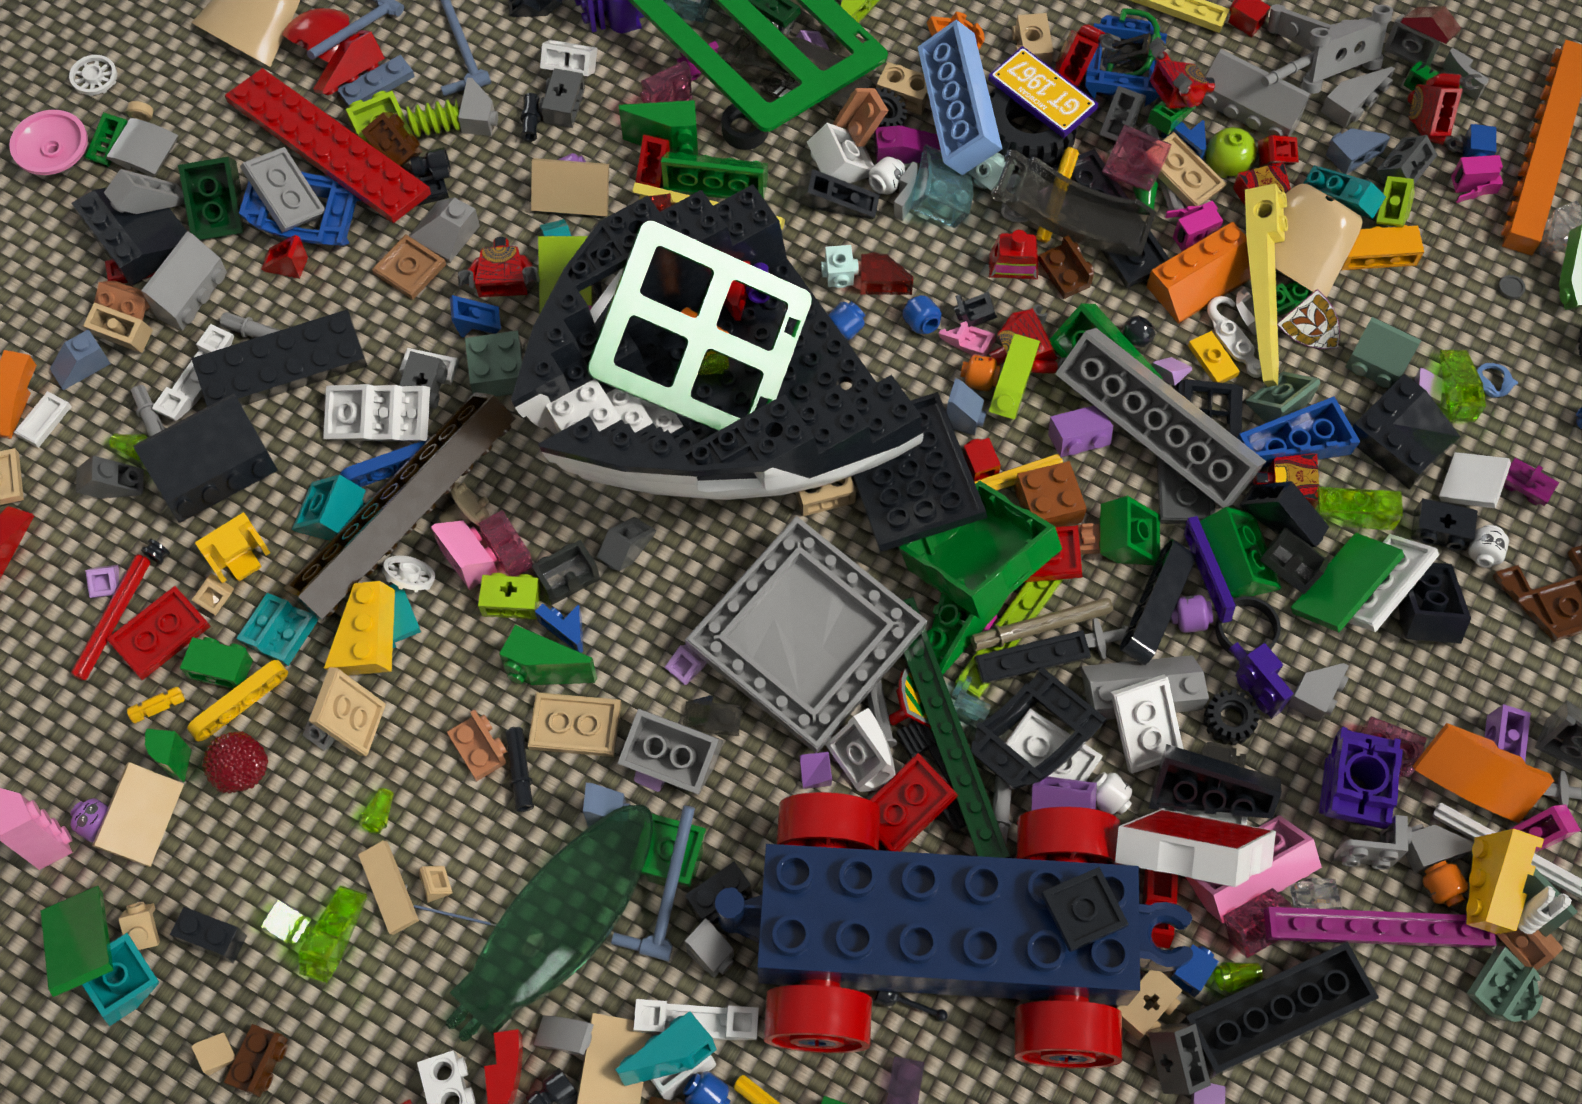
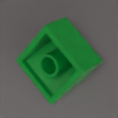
M1128 495L1102 503L1099 518L1100 554L1116 563L1154 566L1160 554V514Z

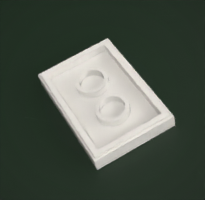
M1163 674L1110 692L1127 768L1130 773L1133 774L1159 765L1166 744L1183 749L1170 684L1166 675Z
M1029 709L1006 744L1032 766L1036 767L1054 753L1071 735L1034 710ZM1084 744L1076 754L1049 775V777L1087 781L1103 756Z

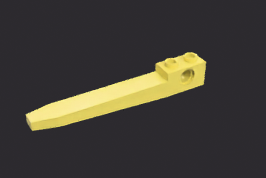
M1275 183L1245 190L1246 237L1258 352L1263 382L1267 387L1278 386L1279 373L1275 243L1284 242V231L1288 230L1287 218L1284 215V208L1287 207L1286 194L1281 192ZM1271 212L1269 216L1263 218L1267 213Z

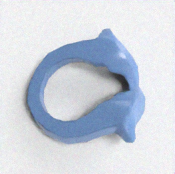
M1485 363L1475 373V378L1481 386L1479 391H1484L1491 398L1506 396L1518 384L1512 378L1509 370L1500 364ZM1493 368L1503 373L1504 379L1500 391H1496L1491 381L1483 376L1482 372L1485 369Z

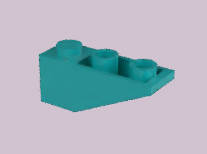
M1316 165L1313 166L1303 184H1309L1327 194L1358 215L1373 219L1386 198L1371 181ZM1325 197L1328 201H1333L1329 197Z
M689 1011L684 1016L675 1018L670 1026L660 1035L652 1036L637 1053L625 1057L615 1070L623 1085L628 1086L691 1070L717 1049L711 1035Z

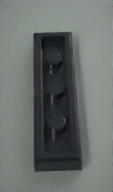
M1081 630L977 655L974 657L981 685L1038 672L1041 666L1044 669H1050L1091 658L1084 631Z

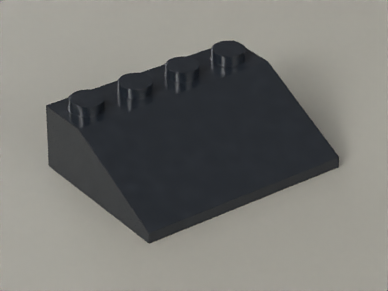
M107 188L93 190L72 202V205L87 229L113 261L129 285L132 286L158 270L186 234L187 230L170 208L139 214L125 211L122 213L111 206V201L104 194Z
M234 393L133 445L178 523L278 471Z

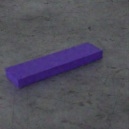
M1198 516L1190 517L1185 526V539L1190 550L1196 554V565L1220 622L1232 621L1236 605Z

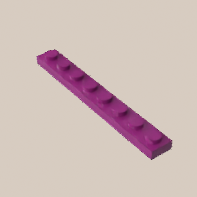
M1267 907L1264 909L1267 940L1492 948L1497 946L1494 933L1466 925L1467 915Z

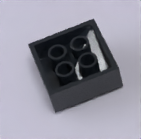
M1406 374L1352 427L1360 440L1357 448L1409 490L1461 437L1428 392Z

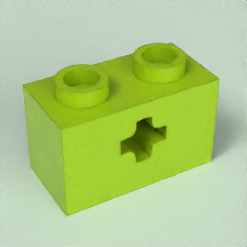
M503 573L482 575L478 603L481 615L484 617L537 619L535 611L539 607L541 595L539 579L528 574H521L518 577L506 576Z

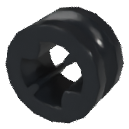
M149 539L147 541L148 546L142 547L141 551L148 558L162 565L164 562L163 557L169 556L170 552L159 542Z

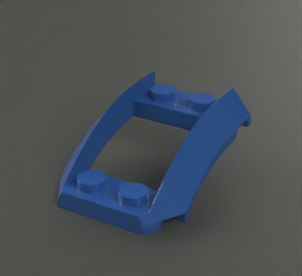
M1106 15L1101 18L1100 24L1094 23V27L1105 32V34L1110 33L1118 36L1120 39L1134 40L1137 43H1150L1152 34H1154L1151 22L1145 20L1125 18V22L1120 23L1119 17ZM1160 32L1161 39L1166 43L1167 34ZM1098 43L1099 46L1087 68L1085 86L1094 100L1096 92H1101L1105 95H1115L1118 86L1145 95L1144 107L1160 97L1150 82L1157 63L1156 60L1152 62L1148 69L1147 77L1100 70L1103 47Z
M301 172L317 197L328 198L319 230L295 227L283 233L275 221L268 219L269 211L248 181L239 214L256 228L287 239L297 235L302 242L340 246L350 244L347 236L356 202L361 200L332 178Z

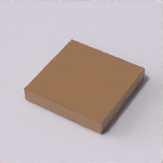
M405 234L375 265L372 271L374 275L413 300L445 267L446 262L445 259Z

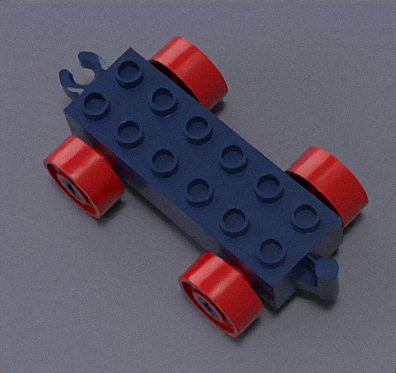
M829 792L796 794L780 801L777 844H766L762 895L744 900L738 889L731 887L720 891L715 899V907L721 928L725 932L738 933L759 943L758 983L789 985L772 988L767 991L764 1042L771 1046L812 1053H852L869 1049L872 997L852 989L1041 1000L1021 1004L1015 1008L1014 1057L1018 1061L1032 1065L1075 1069L1110 1067L1122 1062V1012L1108 1005L1128 1006L1140 992V968L1162 972L1173 971L1186 965L1193 957L1191 948L1180 946L1173 950H1162L1152 941L1151 933L1154 926L1162 923L1170 924L1179 930L1186 929L1192 922V915L1181 906L1168 902L1153 903L1152 905L1139 904V866L1115 863L1120 820L1110 813L1082 807H1048L1028 811L1020 815L1017 820V859L880 851V807L876 803L862 797ZM1100 867L1129 925L1111 935L1069 952L1041 894L1047 889Z

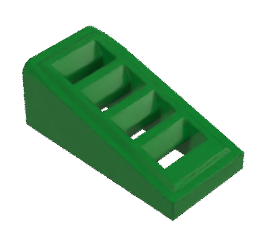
M1162 101L1151 110L1147 122L1169 135L1196 106L1192 108L1170 109Z
M103 112L85 158L105 166H110L112 161L106 159L128 121ZM108 135L113 136L111 140L107 139L106 137ZM103 143L109 144L108 148L102 147L101 145ZM101 151L106 154L104 157L96 155V153Z

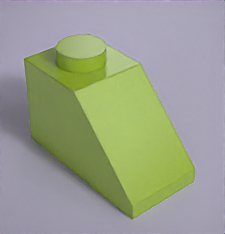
M1387 176L1383 192L1386 198L1380 206L1376 224L1403 227L1409 218L1415 195L1414 179Z

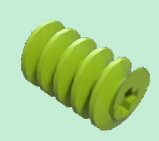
M456 98L454 106L451 105L448 99L445 100L444 108H442L439 101L435 102V109H432L429 103H426L425 111H422L417 104L414 113H412L409 106H406L410 128L416 137L421 136L422 129L427 136L431 134V128L437 134H440L441 126L444 127L446 132H450L451 124H453L457 131L460 130L458 119L459 107Z

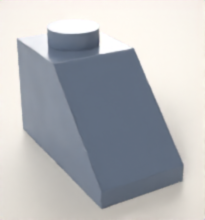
M1351 128L1343 134L1337 133L1331 138L1326 156L1343 174H1348L1382 154L1390 137L1383 133Z
M88 329L64 342L50 370L61 388L65 390L111 363Z
M959 379L954 381L946 413L954 430L975 435L977 427H983L987 411L982 410L984 400Z
M586 783L583 813L588 828L623 830L624 821H629L630 804L626 803L624 793L593 783Z

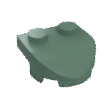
M1497 946L1467 992V995L1489 1016L1511 1022L1530 1020L1537 1014L1543 1001V996L1539 995L1537 981H1541V978L1536 969L1524 966L1504 946Z

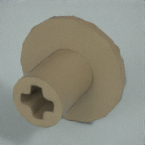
M464 482L454 483L455 487L451 490V494L455 503L439 515L440 522L464 520L466 525L472 521L479 527H489L491 525V517L485 507L489 500L485 496L479 499Z

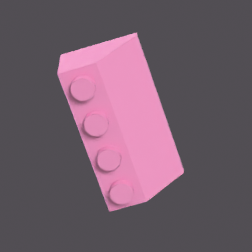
M0 788V841L39 870L73 853L69 845L72 842V837L65 826L60 827L54 817L50 819L46 810H40L34 800L29 801L20 793Z
M1279 815L1258 827L1276 831L1272 867L1259 874L1250 876L1249 880L1237 887L1186 877L1205 909L1223 924L1322 868L1314 839Z

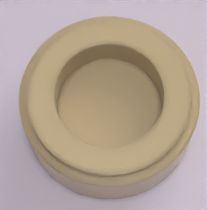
M131 101L128 103L126 114L130 118L148 122L152 120L154 110L146 103Z

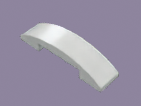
M210 324L196 344L199 351L194 357L231 346L234 335ZM192 361L173 388H165L153 405L152 410L177 421L199 401L203 393Z
M636 999L634 1031L660 1035L670 1026L675 1018L684 1016L691 1011L713 1040H756L759 1008L667 1004V1001Z

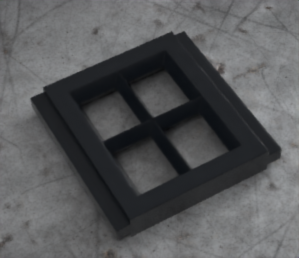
M1190 379L1181 380L1178 383V392L1191 403H1193V391L1208 392L1207 409H1199L1210 418H1212V415L1226 416V430L1236 438L1242 433L1243 386ZM1213 393L1227 394V411L1212 410Z

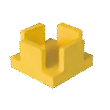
M244 512L195 542L222 583L227 581L221 572L225 567L231 570L238 581L243 580L261 568L260 562L252 552L253 549L259 546L265 556L270 554L266 544Z

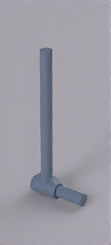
M372 0L377 3V8L309 49L307 56L311 60L317 58L385 14L399 17L404 11V5L396 0Z
M440 0L469 72L463 78L464 80L441 86L443 96L465 90L467 78H473L480 87L491 84L488 71L478 70L451 0Z
M684 805L654 935H649L642 940L614 932L611 944L639 951L641 955L669 962L673 945L665 936L694 816V807Z

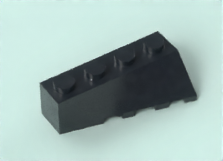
M1166 744L1148 809L1159 810V807L1172 808L1174 811L1181 812L1198 810L1205 811L1206 814L1224 812L1232 813L1233 816L1273 819L1282 793L1281 779Z

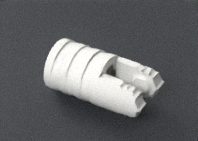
M1547 886L1524 904L1518 928L1526 934L1535 933L1570 906L1572 900L1564 893L1554 898L1556 891L1552 887Z

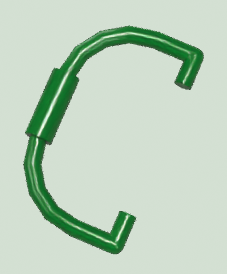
M1128 8L1121 10L1120 23L1125 22L1126 15L1146 18L1154 28V34H1152L1150 43L1157 37L1161 38L1160 26L1156 18L1150 13ZM1148 49L1147 61L1144 66L1135 72L1123 74L1143 75L1150 68L1152 62L1156 60V57L1152 55L1151 49ZM1108 63L1106 71L1112 72L1113 64Z

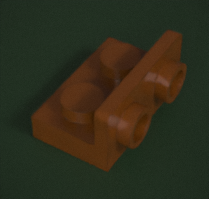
M382 112L361 131L375 149L401 167L411 157L419 156L423 153L419 148L420 143L417 138L405 130L403 120L396 113Z
M1069 235L1063 237L1060 246L1039 254L1038 261L1063 299L1091 287L1094 276L1093 266L1090 262H1086L1081 254L1079 245L1073 242Z
M252 1024L224 1083L260 1098L262 1092H266L273 1081L274 1075L272 1072L276 1063L281 1062L287 1052L288 1045L286 1042L288 1039L280 1033H274Z

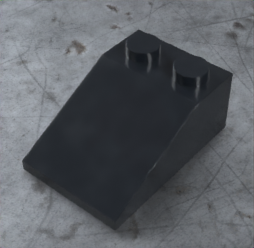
M1432 563L1399 603V617L1405 639L1462 643L1471 621V616L1452 564Z

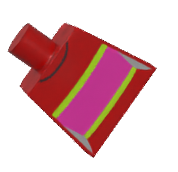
M1020 229L1015 230L1012 234H999L989 253V278L1038 279L1036 236L1027 234Z

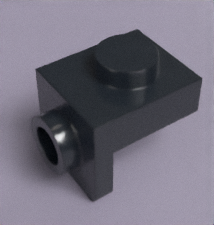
M989 292L966 301L963 300L961 294L955 296L958 304L954 306L959 321H967L968 327H974L998 318Z

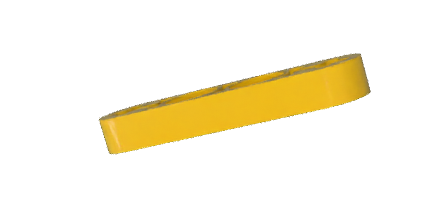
M279 660L267 663L195 717L189 723L187 730L196 741L206 740L282 683L288 675V670Z

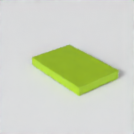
M538 236L540 313L562 271L588 236ZM591 285L579 292L589 306H593Z

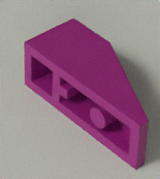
M904 126L877 127L875 130L874 150L876 163L887 156L898 159L903 164L943 161L937 134Z

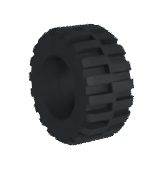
M995 88L990 93V100L1002 145V150L999 153L1006 158L1004 162L1018 170L1020 174H1025L1026 172L1039 174L1041 170L1046 172L1054 165L1060 164L1064 150L1068 147L1073 148L1078 126L1064 139L1051 128L1036 134L1022 132L1013 127L1009 121L1023 116L1036 117L999 88Z

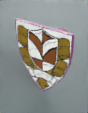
M1318 289L1277 322V325L1288 336L1301 344L1320 349L1338 348L1340 338L1338 317L1334 307Z

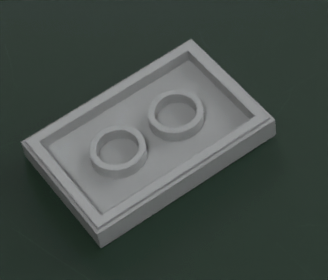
M285 147L241 164V170L282 233L324 215L325 208Z

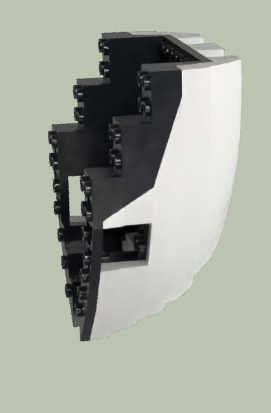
M754 185L741 190L714 206L704 192L700 190L659 212L647 195L599 221L562 271L537 318L511 397L514 407L523 418L527 416L536 426L542 429L547 427L555 434L538 443L541 452L549 462L556 463L565 471L578 474L581 478L588 481L655 495L717 500L785 495L824 486L872 469L898 457L923 441L921 414L892 374L879 382L875 381L787 259L780 221ZM646 221H655L736 259L750 261L752 266L756 263H765L769 267V274L805 289L811 295L812 302L777 399L766 404L767 399L759 398L756 409L752 413L748 414L758 387L761 373L754 368L710 349L705 352L691 390V397L740 418L719 431L591 378L587 372L588 362L638 230ZM656 247L640 288V293L676 311L681 312L684 308L689 307L698 314L712 277V272L710 269L664 248ZM619 271L591 310H589L587 303L579 292ZM747 295L741 320H735L723 304L716 326L735 337L770 351L784 316L786 305L772 297L764 303H755ZM631 316L614 357V364L660 385L670 387L684 352L686 340L683 337ZM788 319L784 330L785 333L792 335L796 320ZM849 382L852 386L847 390H843L840 384Z

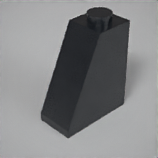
M1292 481L1253 485L1240 504L1244 510L1275 533L1279 534L1284 527H1287L1311 547H1317L1322 542L1323 536L1329 528L1328 524Z

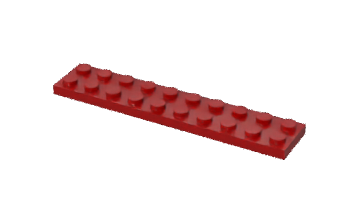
M263 68L225 94L226 101L393 224L431 195L429 186Z

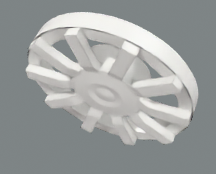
M89 55L81 58L72 66L69 79L79 94L94 96L100 93L105 94L109 88L115 85L118 73L114 63L109 58L102 55ZM95 61L94 64H87L89 62ZM99 61H102V62H104V63H106V64H104L102 67H100V66H99ZM81 66H84L82 71H78ZM109 66L112 68L111 71L103 72ZM75 75L83 76V78L75 80ZM85 82L81 87L77 85L79 83Z
M409 556L389 557L385 560L382 568L386 581L394 583L401 590L403 588L413 590L414 592L424 589L429 590L435 580V573L428 564ZM393 563H398L399 568L394 566Z

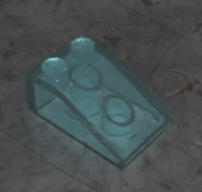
M926 144L923 148L910 209L956 228L970 214L974 194L972 176L969 174V171L961 175L944 164L941 151Z

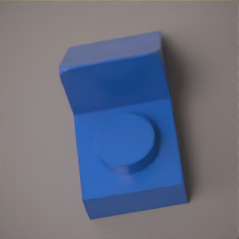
M1204 120L1191 130L1181 122L1170 134L1175 132L1203 159L1206 150ZM1164 132L1161 133V137L1164 139L1169 136Z
M454 295L450 297L451 319L462 338L472 329L496 334L501 329L498 306Z
M542 603L535 611L538 622L571 649L582 653L583 633L580 606L577 605L564 619V616L556 608L552 607L549 609Z

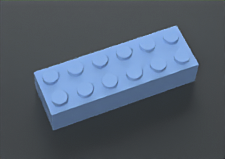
M955 20L919 45L918 51L943 162L959 174L964 175L1002 150V145L975 34L958 20Z

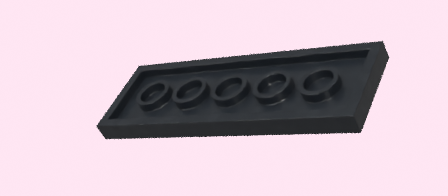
M1093 149L1079 155L1065 194L1067 200L1126 289L1149 279L1151 270L1169 260V257L1096 150ZM1060 164L1050 169V174L1054 180Z

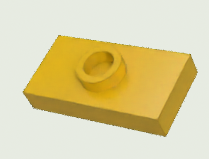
M1212 331L1189 341L1188 347L1212 382L1224 383L1239 375V369Z

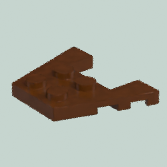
M1582 545L1571 548L1567 552L1579 576L1534 590L1530 588L1519 565L1497 571L1492 576L1553 642L1582 633Z

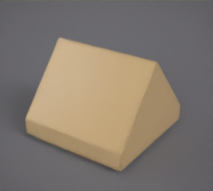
M422 866L419 868V876L427 903L452 894L445 866Z

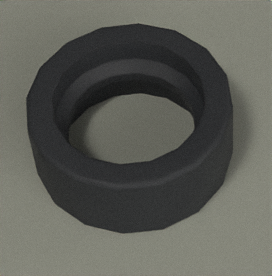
M734 104L729 105L723 112L721 119L722 134L725 141L730 146L742 150L754 149L763 144L768 136V132L757 129L750 133H739L731 128L730 125L734 120L746 116Z

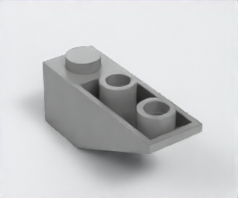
M1389 67L1342 81L1327 96L1321 112L1343 128H1346L1351 121L1357 122L1362 116L1364 108L1366 106L1370 108L1377 100L1378 94L1381 91L1385 93L1393 82L1391 76L1395 68Z

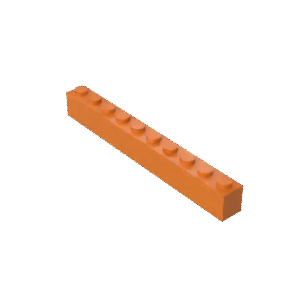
M1565 40L1560 49L1556 48L1552 55L1551 62L1554 63V66L1550 67L1545 79L1549 84L1545 85L1541 93L1540 99L1544 101L1543 104L1539 105L1534 117L1538 119V122L1534 123L1530 131L1529 137L1533 139L1532 142L1528 143L1523 155L1527 157L1526 162L1523 161L1518 172V176L1522 178L1521 181H1517L1512 195L1516 196L1515 201L1512 200L1507 211L1510 219L1509 221L1506 220L1501 231V235L1505 236L1502 247L1531 256L1542 240L1582 96V44Z

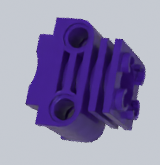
M574 0L576 6L581 5L584 12L581 13L584 24H589L592 33L597 31L595 16L601 30L606 29L604 13L611 29L616 33H627L642 28L639 19L645 16L628 0Z
M1341 727L1334 737L1331 754L1329 753L1328 757L1325 758L1318 813L1324 814L1325 817L1385 830L1392 824L1393 809L1397 806L1399 773L1403 749H1400L1401 739L1395 738L1391 740L1347 730L1348 728ZM1351 776L1357 777L1359 781L1364 782L1367 787L1366 790L1357 786Z

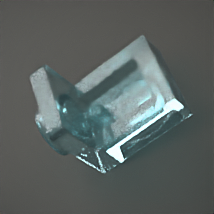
M967 676L964 682L959 680L952 693V696L956 697L954 706L964 710L963 714L968 718L976 721L979 718L985 720L991 705L966 693L972 677Z

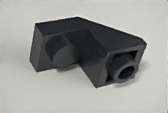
M508 0L509 16H548L562 4V0Z

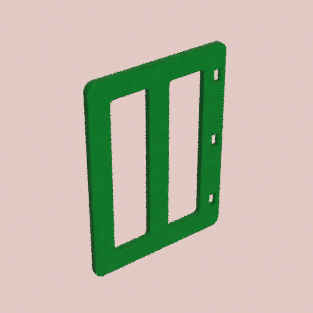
M628 0L723 95L763 132H770L884 64L888 57L886 48L835 0H796L852 54L824 71L820 70L748 0H713L800 84V86L775 101L766 102L663 0ZM858 33L866 40L864 43H861L855 37Z

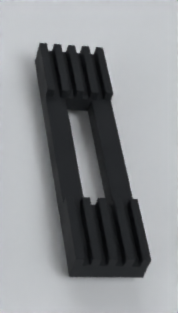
M914 721L913 724L897 730V736L910 758L912 759L917 753L920 754L929 750L946 781L952 788L936 741L929 728L918 721ZM955 799L942 811L953 832L966 826L957 799Z

